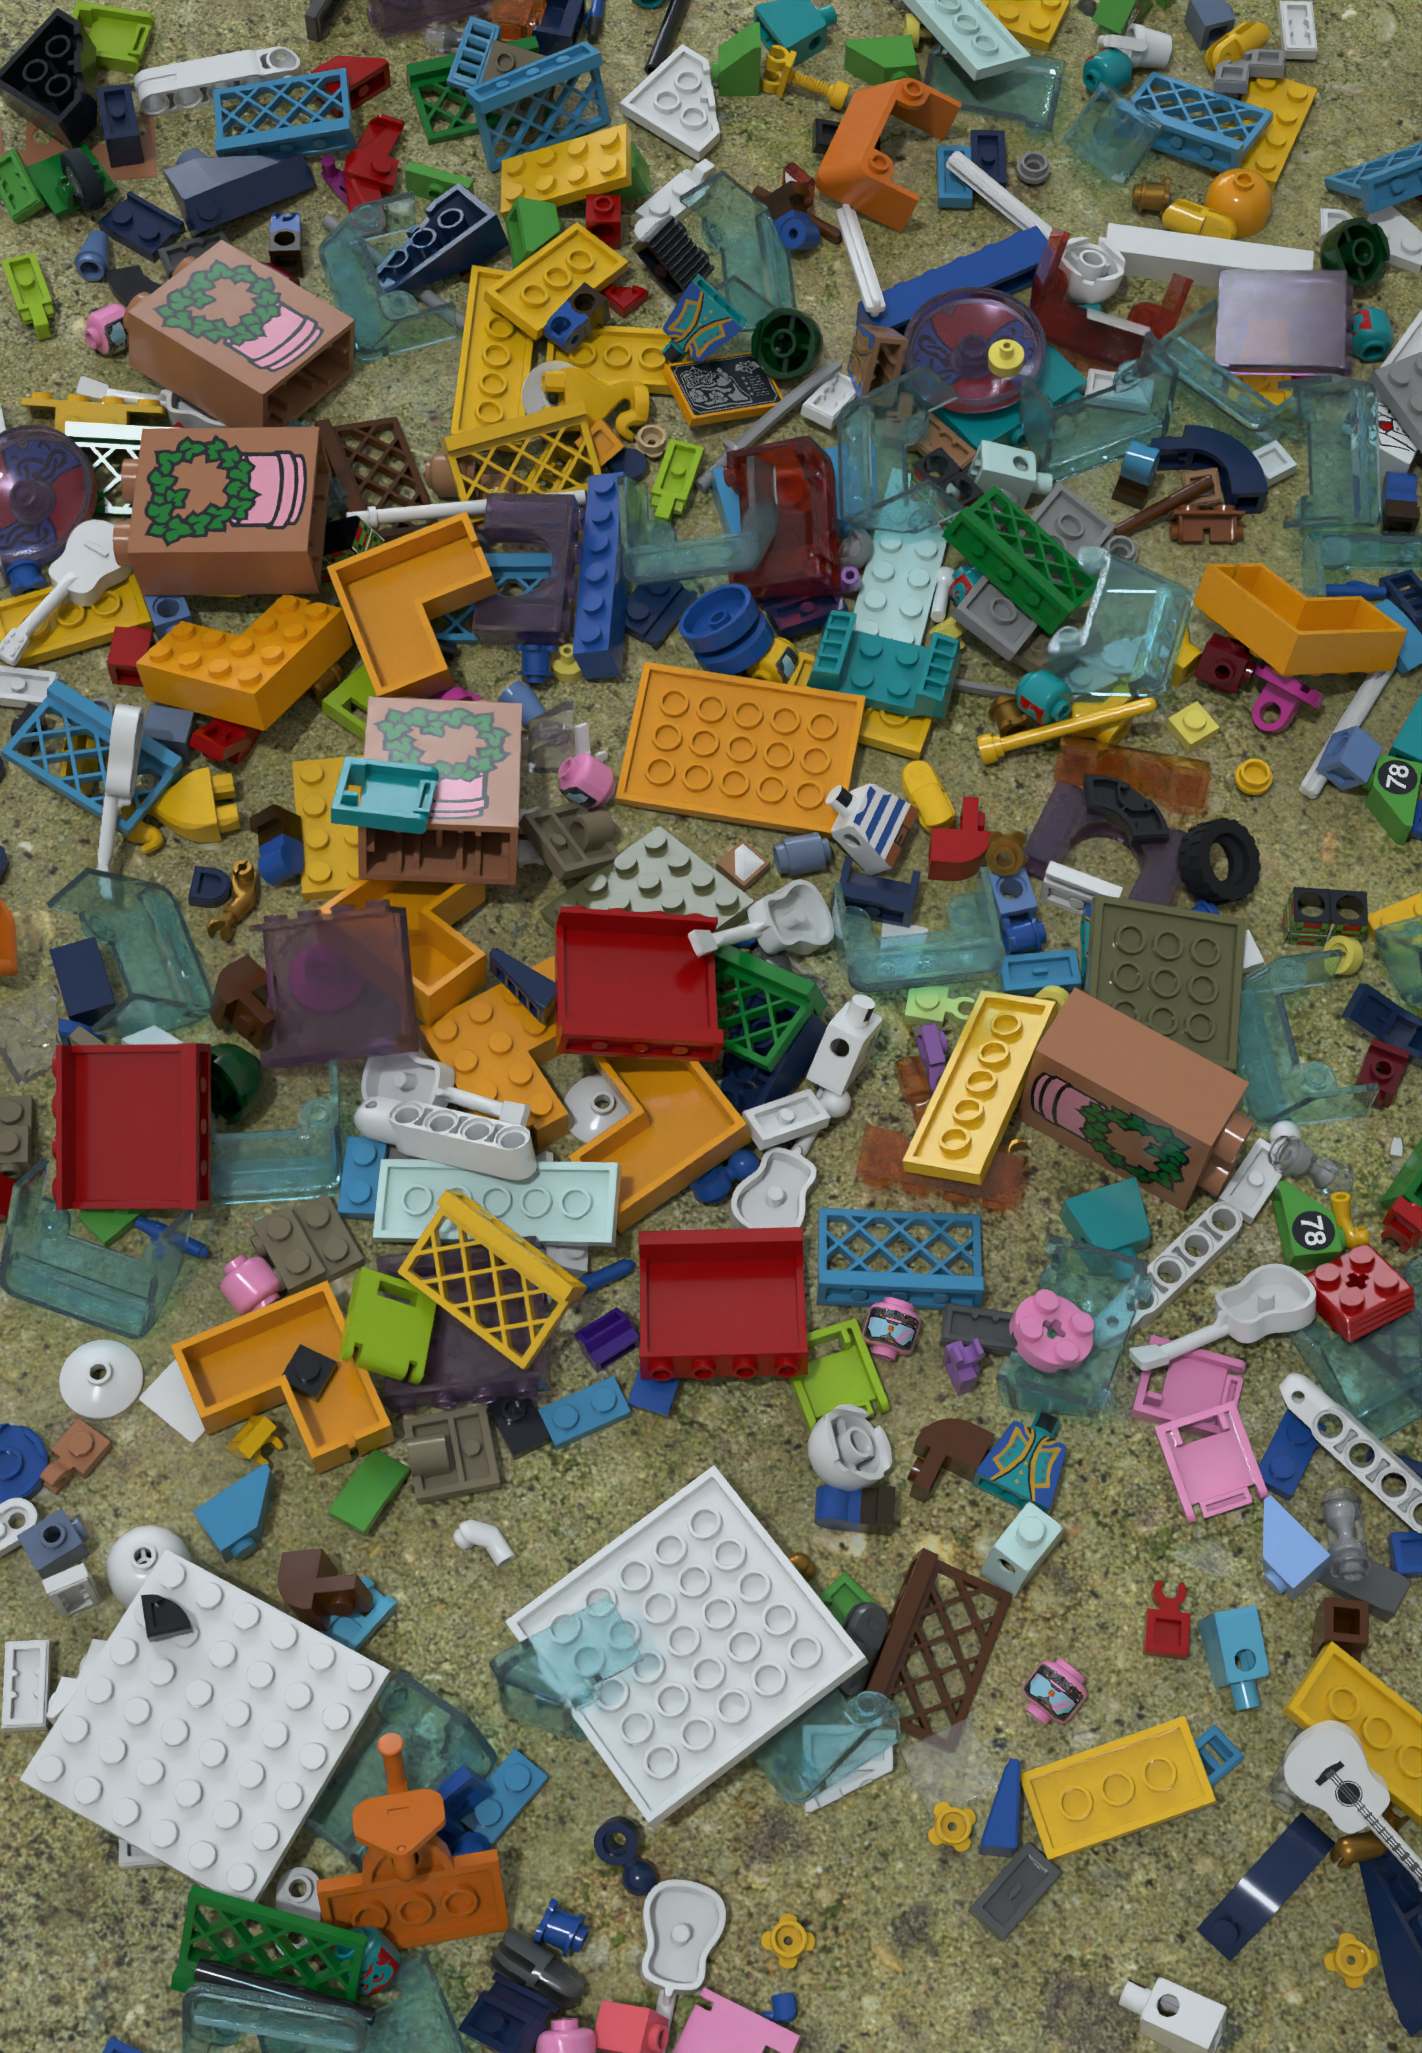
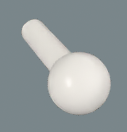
M948 566L940 567L936 573L938 579L930 615L931 619L935 622H942L945 619L949 599V586L954 581L952 574L955 570Z

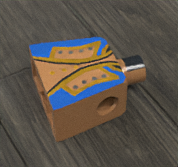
M859 324L857 326L847 372L860 401L893 404L909 340L893 328Z

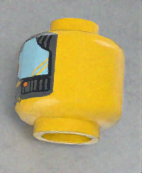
M774 637L768 651L755 664L748 667L746 673L749 678L787 684L800 662L799 655L795 646L785 638Z

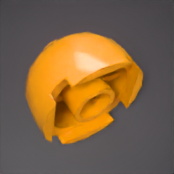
M1232 168L1213 179L1205 194L1203 206L1227 214L1234 219L1237 225L1236 238H1244L1257 234L1266 226L1272 209V192L1266 180L1259 173L1248 168Z

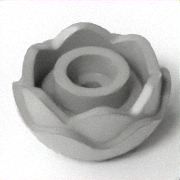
M860 527V530L853 528L849 531V538L843 540L839 545L840 556L835 558V562L840 565L839 569L852 566L858 570L864 566L873 549V543L868 532Z

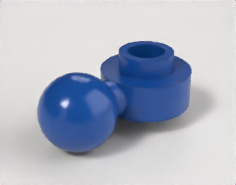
M740 1149L730 1156L727 1166H715L689 1185L695 1199L707 1204L720 1202L728 1195L733 1180L743 1181L760 1166L759 1159L755 1153L747 1149Z

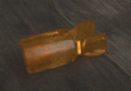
M909 1056L896 1061L893 1070L905 1104L911 1105L914 1121L918 1128L930 1102V1088L919 1057Z

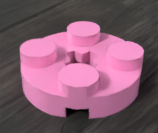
M1042 1289L1036 1295L1026 1298L1019 1305L1011 1317L1009 1331L1010 1336L1014 1332V1337L1018 1342L1015 1349L1028 1364L1047 1373H1056L1058 1369L1069 1368V1372L1081 1365L1091 1351L1093 1345L1092 1331L1095 1325L1092 1317L1088 1313L1081 1311L1075 1304L1056 1295L1051 1290ZM1046 1327L1056 1331L1058 1336H1055L1054 1339L1049 1338L1046 1335L1048 1332Z

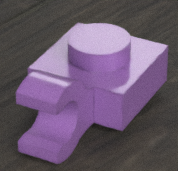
M936 1023L914 1029L922 1067H925L927 1073L926 1086L931 1094L934 1093L937 1087V1078L945 1070L946 1066L943 1063L945 1062L944 1054L948 1053L945 1034L942 1030L938 1031Z
M978 1338L973 1339L972 1343L967 1347H964L962 1340L948 1344L945 1347L942 1360L957 1396L972 1392L977 1375L980 1374L978 1361L985 1357V1352Z

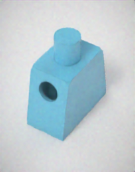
M1256 1605L1216 1612L1198 1620L1197 1625L1215 1688L1230 1686L1236 1711L1260 1707L1261 1702L1256 1681L1269 1676V1666ZM1235 1657L1241 1663V1670L1235 1664Z

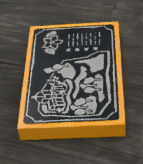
M751 351L705 358L700 363L691 360L665 364L662 371L689 427L761 416L783 399L773 377L766 375L761 370L764 368L754 359Z

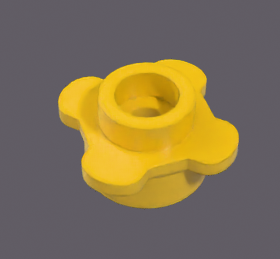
M944 1801L939 1802L933 1808L935 1821L933 1828L927 1834L930 1843L935 1846L941 1844L950 1845L957 1852L966 1851L971 1845L968 1837L971 1832V1826L976 1822L974 1811L970 1808L962 1810L957 1807H950ZM951 1822L956 1825L954 1831L948 1829V1824Z
M785 1913L780 1916L779 1923L772 1931L763 1933L761 1945L765 1950H771L779 1958V1965L783 1969H793L797 1964V1959L805 1951H811L814 1948L815 1937L812 1933L805 1932L804 1928L797 1922L795 1915ZM786 1937L792 1939L791 1945H785L784 1939Z
M1343 1933L1338 1937V1946L1333 1952L1327 1953L1324 1956L1323 1962L1329 1972H1336L1344 1979L1347 1987L1357 1989L1362 1986L1365 1973L1377 1965L1378 1958L1373 1950L1368 1949L1364 1943L1356 1940L1355 1935ZM1351 1956L1354 1958L1355 1962L1353 1965L1347 1963V1957Z

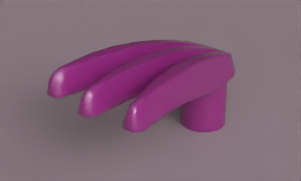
M325 156L321 159L323 170L321 175L333 193L348 207L347 196L344 194L346 193L345 178L342 175L343 171L336 168L335 160L332 156Z

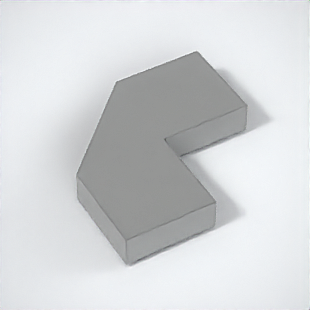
M1251 49L1244 52L1242 58L1232 62L1228 59L1218 63L1213 92L1247 94L1249 77L1283 78L1286 51Z

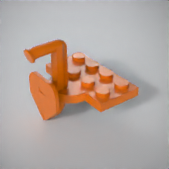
M396 1733L384 1734L377 1742V1749L383 1758L388 1795L368 1798L360 1802L353 1810L354 1838L357 1842L369 1847L363 1857L362 1872L316 1880L323 1923L346 1930L353 1927L360 1928L361 1926L372 1925L379 1929L398 1950L506 1931L509 1927L498 1850L492 1849L458 1856L451 1855L447 1844L435 1835L446 1824L444 1802L441 1794L431 1789L408 1791L402 1754L403 1739ZM335 1945L329 1947L333 1953Z

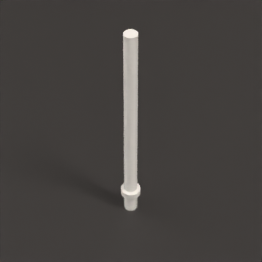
M584 490L377 510L375 506H369L366 511L346 512V518L357 515L373 529L378 528V524L448 518L467 511L469 516L586 504V495Z

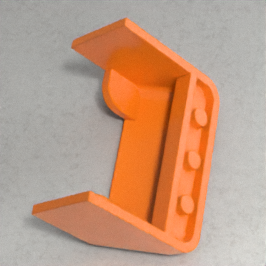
M903 78L858 89L854 93L815 175L814 181L817 189L822 194L842 204H849L850 208L902 233L921 196L890 181L894 172V164L886 154L874 149L888 117L891 114L943 141L963 103L913 78Z

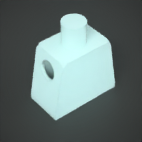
M986 440L981 441L967 472V475L984 494L996 486L1019 508L1023 509L1031 493L1049 495L1053 483L1052 474L1036 472V459L1032 451Z
M1028 1502L994 1544L980 1574L996 1587L1011 1593V1598L1014 1600L1061 1541L1064 1528L1036 1505ZM1003 1559L1010 1563L1015 1569V1572H1012L1005 1568L1001 1563V1560Z

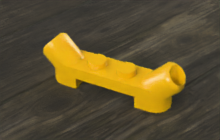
M1171 619L1160 624L1156 630L1158 654L1150 661L1144 659L1136 667L1133 676L1126 683L1120 681L1116 684L1105 702H1074L1068 714V719L1147 698L1165 680L1178 689L1196 671L1203 653L1190 643L1189 626L1187 623L1178 619ZM1133 717L1070 735L1073 738H1095L1107 749H1111L1129 734Z

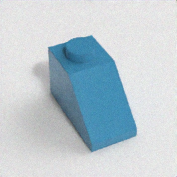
M266 1463L193 1511L198 1524L225 1563L234 1558L235 1560L245 1558L256 1549V1543L262 1540L275 1483L271 1470Z

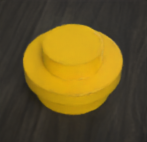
M1254 758L1241 763L1237 767L1234 780L1242 792L1249 795H1260L1270 788L1273 775L1266 762Z

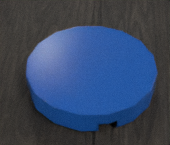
M9 1423L0 1424V1504L11 1498H23L29 1501L43 1488L42 1484L44 1481L39 1476L50 1464L49 1454L42 1439L30 1428L22 1425H9Z

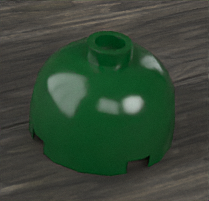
M1358 217L1336 224L1327 232L1320 245L1319 259L1321 268L1325 276L1339 287L1358 289L1375 285L1383 278L1386 272H1382L1385 261L1390 259L1388 239L1383 229L1377 223L1371 224L1366 220L1368 218Z
M776 308L770 311L772 313L759 320L752 334L751 352L754 359L764 368L761 370L766 375L776 379H798L809 374L819 363L823 353V335L819 324L810 315L795 308Z
M218 1043L211 1046V1118L215 1120L220 1114L224 1119L228 1120L225 1125L230 1126L240 1122L257 1108L265 1092V1081L261 1063L255 1055L235 1044Z

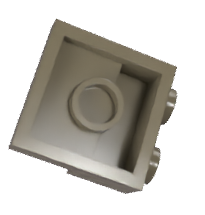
M32 1095L0 1097V1174L13 1180L19 1179L22 1175H33L34 1099Z
M327 1193L294 1210H291L288 1205L252 1223L255 1235L249 1237L257 1255L263 1258L267 1256L271 1263L273 1273L281 1285L278 1293L285 1290L287 1295L291 1296L327 1280L330 1283L365 1265L360 1251Z

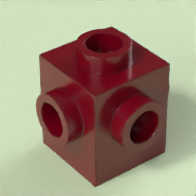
M1214 633L1205 645L1194 677L1208 682L1210 687L1217 691L1236 693L1242 683L1249 684L1257 663L1251 661L1253 655L1249 652L1250 649L1241 641Z

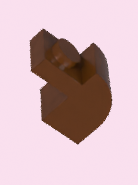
M249 955L230 963L220 972L210 1003V1016L218 1030L231 1024L241 1037L246 1038L258 1050L269 1044L277 1018L265 1007L274 979Z
M957 1418L942 1419L928 1425L918 1435L912 1452L919 1457L915 1460L907 1477V1480L913 1482L909 1496L925 1504L942 1468L973 1483L975 1473L985 1459L995 1434L969 1421Z
M322 1548L282 1552L278 1573V1589L282 1598L302 1623L318 1631H328L332 1615L348 1617L353 1615V1613L371 1611L373 1595L357 1574L338 1576V1569Z
M1324 1598L1318 1607L1313 1627L1311 1658H1314V1661L1323 1647L1333 1641L1361 1664V1653L1369 1644L1368 1601Z

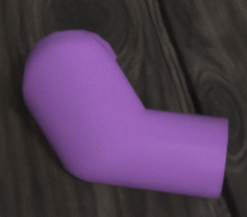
M849 566L844 569H837V573L833 574L830 572L828 574L830 584L835 586L840 595L857 592L862 587L859 571L855 567Z

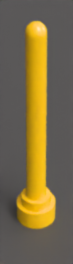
M1148 697L1001 737L1000 734L993 736L992 733L977 736L983 764L988 765L999 762V757L1005 756L1007 751L1153 712L1157 707L1155 699Z

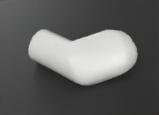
M470 1519L460 1523V1528L454 1531L453 1539L459 1548L470 1549L473 1545L485 1547L497 1568H502L515 1559V1554L499 1529L494 1525Z

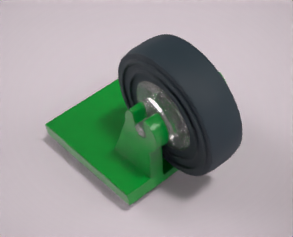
M85 143L80 144L77 148L68 149L27 167L43 201L55 218L80 208L85 212L97 210L104 206L105 197L118 192L113 181Z

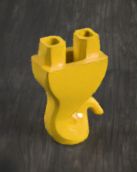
M564 367L560 370L541 374V391L543 393H558V406L583 399L587 411L585 417L589 428L601 418L605 420L624 399L628 402L629 410L617 416L615 421L617 433L627 441L633 442L635 436L629 430V427H641L647 423L649 415L648 388L635 379L621 378L613 381H601L593 377L585 369L579 367ZM543 406L541 407V411L556 406ZM579 426L565 429L563 433L579 434L580 429Z
M209 767L197 769L184 776L174 786L168 788L146 814L155 817L176 834L198 843L222 841L221 833L241 828L237 804L218 807L216 805V800L236 797L232 773L211 774ZM140 799L139 804H141L144 801V799ZM134 800L131 801L130 806H123L121 808L122 818L125 821L136 810ZM143 821L138 824L129 836L126 835L129 841L146 843L141 846L143 854L159 849L164 842L163 835L159 829Z

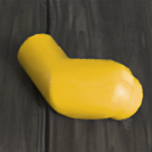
M1334 1192L1331 1194L1330 1209L1334 1213L1337 1227H1342L1344 1231L1345 1247L1352 1250L1354 1247L1369 1244L1367 1228L1365 1226L1354 1227L1352 1224L1350 1194L1346 1192Z

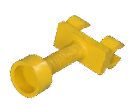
M780 45L771 46L765 62L768 68L764 70L763 77H761L759 83L761 90L770 94L777 93L776 96L782 98L788 83L792 82L793 85L795 84L811 92L820 93L821 96H826L830 107L842 110L851 84L838 80L837 83L829 85V83L820 82L819 79H814V77L801 75V72H795L793 69L797 52L791 50L789 53L785 47Z

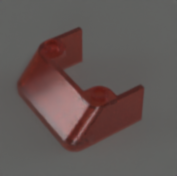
M1053 227L1035 272L1031 289L1028 321L1035 329L1039 339L1134 375L1150 376L1155 373L1161 364L1192 286L1193 279L1173 273L1161 306L1151 302H1140L1132 307L1126 320L1150 327L1151 338L1088 319L1087 309L1063 301L1068 288V279L1058 266L1071 233Z

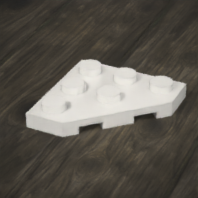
M683 44L620 102V113L697 161H700L720 141V129L716 116L713 85H711L709 60Z

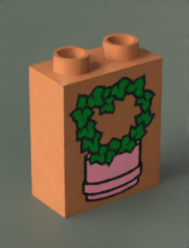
M220 240L198 258L194 256L184 258L175 268L170 280L151 294L148 292L137 294L130 301L124 313L123 325L128 330L130 366L230 428L288 427L353 373L355 319L223 240Z
M320 428L142 429L139 458L124 459L121 468L122 495L125 503L133 504L131 520H117L114 525L113 551L117 565L132 566L143 595L320 594L331 468Z
M408 696L399 698L368 697L363 758L432 766L438 769L439 779L427 829L424 833L416 834L358 827L359 879L516 885L522 703L493 702L490 700L417 699ZM361 786L360 799L364 786Z
M1074 987L1034 1051L1016 1118L1124 1179L1136 1177L1140 1188L1183 1212L1199 1187L1217 1197L1219 1196L1241 1156L1239 1152L1256 1122L1238 1112L1250 1082Z

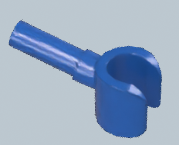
M792 1993L771 1996L772 2011L760 2014V2016L776 2024L793 2022L798 2014L796 1997Z

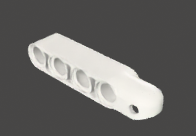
M277 46L256 51L243 50L148 68L136 74L134 86L142 112L154 116L213 105V90L299 76L301 65L298 56L286 47ZM282 53L285 54V57L277 58V55ZM235 98V99L223 100V103H224V102H229V101H234V100H239V99Z
M379 1095L366 1099L354 1115V1124L363 1136L371 1140L395 1145L396 1149L405 1155L509 1180L525 1179L531 1176L537 1169L530 1131L521 1125L418 1101H400ZM371 1104H377L374 1108H367Z
M1224 1201L1210 1206L1127 1286L1124 1293L1099 1316L1094 1323L1092 1335L1093 1342L1102 1351L1120 1348L1138 1329L1145 1328L1151 1324L1231 1247L1243 1221L1241 1211L1237 1206ZM1213 1222H1223L1230 1230H1219L1213 1225ZM1185 1248H1197L1203 1256L1194 1257ZM1168 1273L1173 1276L1176 1282L1165 1283L1159 1278L1158 1274ZM1140 1299L1147 1304L1148 1309H1137L1131 1304L1130 1300Z
M1299 1373L1287 1375L1279 1384L1287 1407L1311 1429L1313 1436L1322 1446L1413 1530L1422 1534V1521L1414 1514L1415 1507L1422 1503V1479L1347 1409L1335 1403L1313 1381ZM1301 1391L1304 1397L1298 1398L1294 1395V1392ZM1324 1414H1335L1341 1419L1343 1426L1337 1433H1326L1319 1426L1318 1420ZM1358 1443L1368 1444L1374 1450L1375 1455L1368 1462H1357L1350 1454L1352 1446ZM1394 1472L1402 1475L1406 1480L1405 1487L1398 1492H1391L1385 1489L1382 1485V1479L1388 1473Z

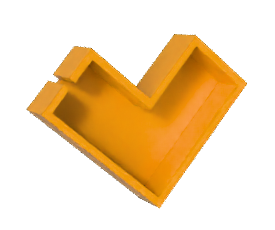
M467 511L327 566L377 697L399 698L408 696L422 699L455 685L430 620L499 593Z
M1232 563L1207 564L1193 604L1205 613L1204 616L1208 620L1218 623L1227 630L1229 637L1241 641L1250 649L1249 652L1253 656L1263 659L1273 667V672L1287 678L1302 674L1321 676V674L1325 673L1347 675L1349 672L1374 674L1375 671H1392L1408 633L1405 628L1362 596L1306 597L1263 563H1237V566Z
M283 594L240 636L180 621L136 662V666L148 700L266 731L353 643L343 608L321 602L311 604L310 600Z
M359 879L318 908L319 941L328 948L343 954L352 967L430 1027L486 984V953L451 927V925L485 901L486 884Z
M555 955L530 967L555 982ZM500 983L454 1007L430 1027L426 1024L419 1026L421 1047L431 1060L449 1064L454 1069L455 1079L453 1087L503 1103L505 1100L530 1105L531 1110L526 1128L528 1130L533 1128L534 1145L538 1150L569 1134L568 1112L538 1068L561 1055L556 1053V1012L543 1025ZM459 1106L462 1112L499 1120L497 1117Z
M591 1055L596 1069L630 1113L573 1152L568 1158L570 1162H618L622 1168L617 1230L619 1233H622L752 1140L747 1123L699 1061Z
M328 1280L171 1345L207 1435L286 1402L316 1475L352 1460L350 1452L357 1449L359 1456H362L395 1441L391 1423L368 1371L354 1366L358 1348L354 1346L352 1357L348 1362L338 1359L345 1319ZM300 1344L336 1361L338 1365L318 1403L292 1391L286 1375H282Z

